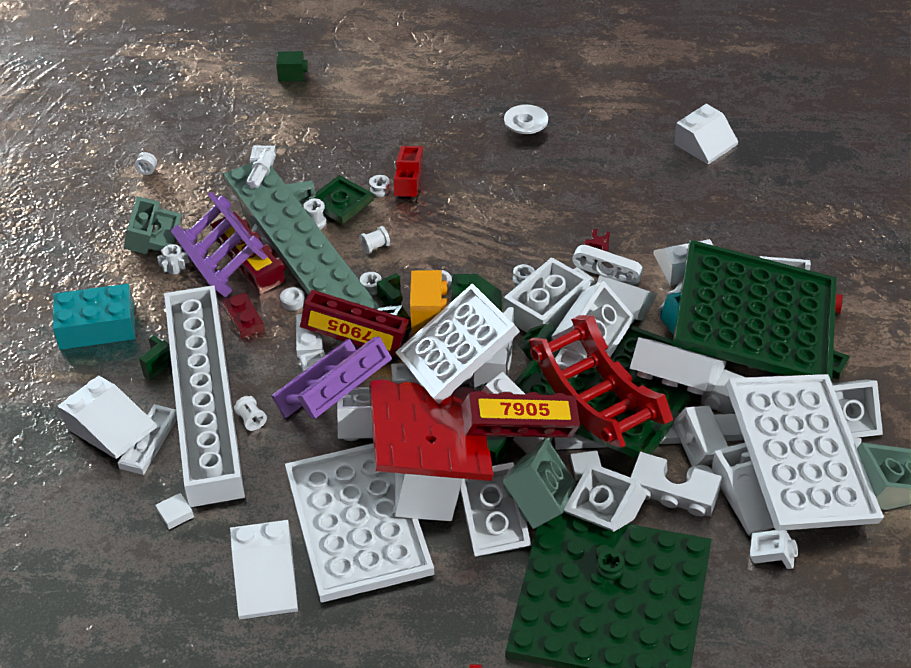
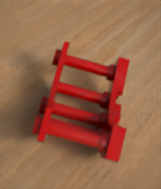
M579 315L571 319L574 325L573 331L550 342L542 338L529 339L531 356L538 362L555 393H563L566 396H576L580 424L605 443L622 448L626 446L622 436L623 432L648 419L661 424H666L673 420L665 394L654 392L643 385L637 387L631 382L632 376L618 361L613 363L605 351L608 349V345L598 328L594 316ZM577 340L581 341L587 353V358L561 370L552 353ZM591 367L596 368L604 381L578 394L567 379ZM609 390L614 391L622 400L601 412H597L586 403ZM627 410H635L637 412L620 422L612 419Z

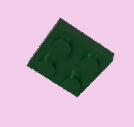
M340 175L308 198V200L320 199L324 202L325 209L323 214L342 225L374 201L372 192Z

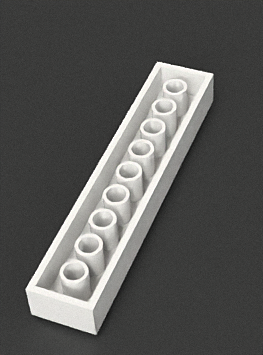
M215 286L164 293L184 487L189 506L195 507L245 498Z

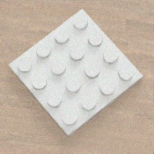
M471 284L399 348L396 354L435 401L440 404L464 381L471 378L473 373L484 363L490 361L494 354L503 346L510 343L520 331L478 288Z

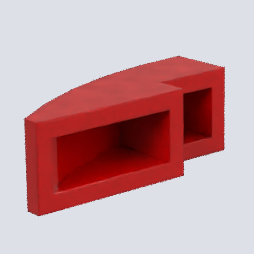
M423 146L400 147L394 176V196L417 197L422 169Z

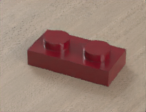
M246 292L222 300L224 309L241 339L265 330L264 323Z

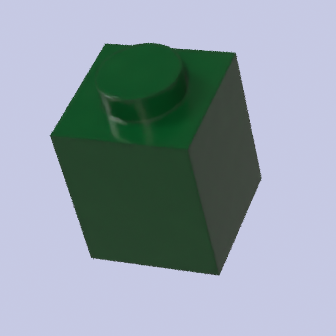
M303 51L278 52L276 61L278 81H304V74L308 72V60H304Z

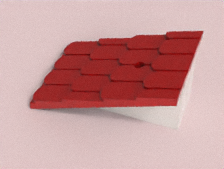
M389 380L370 381L369 390L375 470L378 472L395 473V517L452 521L462 480L492 481L494 475L486 436H465L462 404L468 394L475 392V390L457 387L448 398L438 404L424 386L413 382L396 384Z

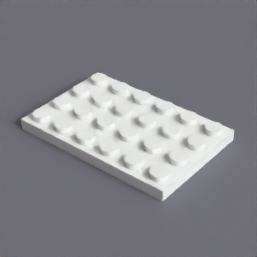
M828 374L729 378L725 385L776 531L878 524L884 518Z
M374 444L285 464L321 603L435 575L434 566L418 519L395 517V473L378 472L375 470Z

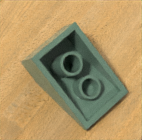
M547 437L541 440L516 463L503 479V487L506 494L510 498H514L519 506L521 517L524 521L529 522L533 529L563 513L576 485L572 475Z
M861 443L857 450L880 509L889 510L911 505V449Z

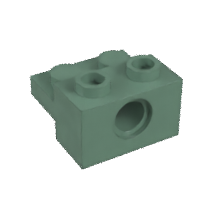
M137 196L127 227L123 249L147 254L148 249L161 252V249L165 246L175 244L176 238L171 230L176 225H180L182 214L160 209L159 201Z

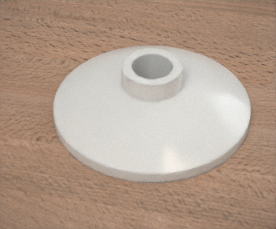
M518 105L505 113L504 123L513 132L532 134L543 130L547 126L548 115L538 106Z

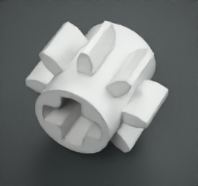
M171 244L161 249L162 255L158 256L157 259L159 266L163 268V272L178 274L183 269H186L185 263L189 262V258L182 246L179 247L178 245Z

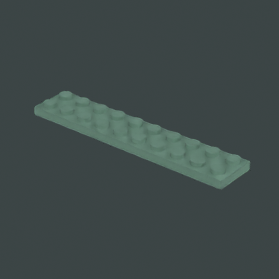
M256 161L223 174L225 183L308 295L311 290H316L370 308H380L272 166H270L269 175L264 177L259 188L251 189L246 181L252 171V165Z

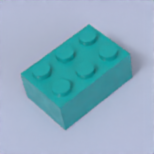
M129 283L54 293L53 331L59 350L134 340V302Z

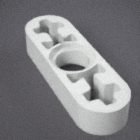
M588 245L578 246L572 257L574 265L580 269L630 285L638 284L643 274V267L638 262ZM602 262L611 263L613 268L605 267Z

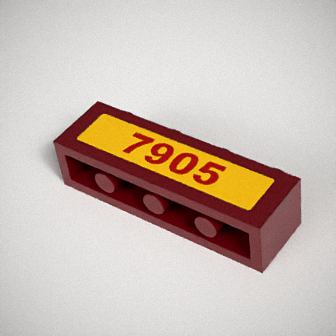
M233 212L249 234L261 241L259 234L256 231H251L245 218L241 219L236 212ZM226 217L211 223V230L213 231ZM231 226L215 242L221 247L236 230ZM243 239L227 254L231 260L247 246ZM268 244L261 248L267 255L265 260L256 253H253L238 267L260 295L285 282L283 274L285 266L279 257H274Z
M311 290L304 302L300 328L320 333L336 340L345 341L350 339L353 344L362 347L374 337H380L390 356L397 358L396 351L403 345L409 319Z
M475 391L469 393L462 404L465 436L572 438L580 427L576 396H566L563 393L539 395L536 392L527 394L501 392L499 394H492L484 391Z

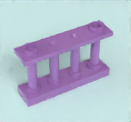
M211 191L208 195L215 205L191 229L187 228L184 230L179 225H176L171 232L210 286L214 285L216 291L227 297L233 291L227 284L229 281L228 277L253 253H256L263 260L267 258V255L261 249L264 246L261 241L255 236H251L229 207L232 204L223 195L218 197ZM222 212L226 218L201 242H196L198 239L197 235ZM233 226L236 232L211 257L207 256V249ZM243 239L247 246L221 271L217 270V263Z
M380 337L372 338L358 350L355 349L350 339H346L271 397L284 418H287L303 406L309 418L315 419L392 360Z

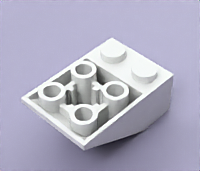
M746 443L715 451L712 471L714 474L722 476L721 489L748 536L752 535V533L774 528Z

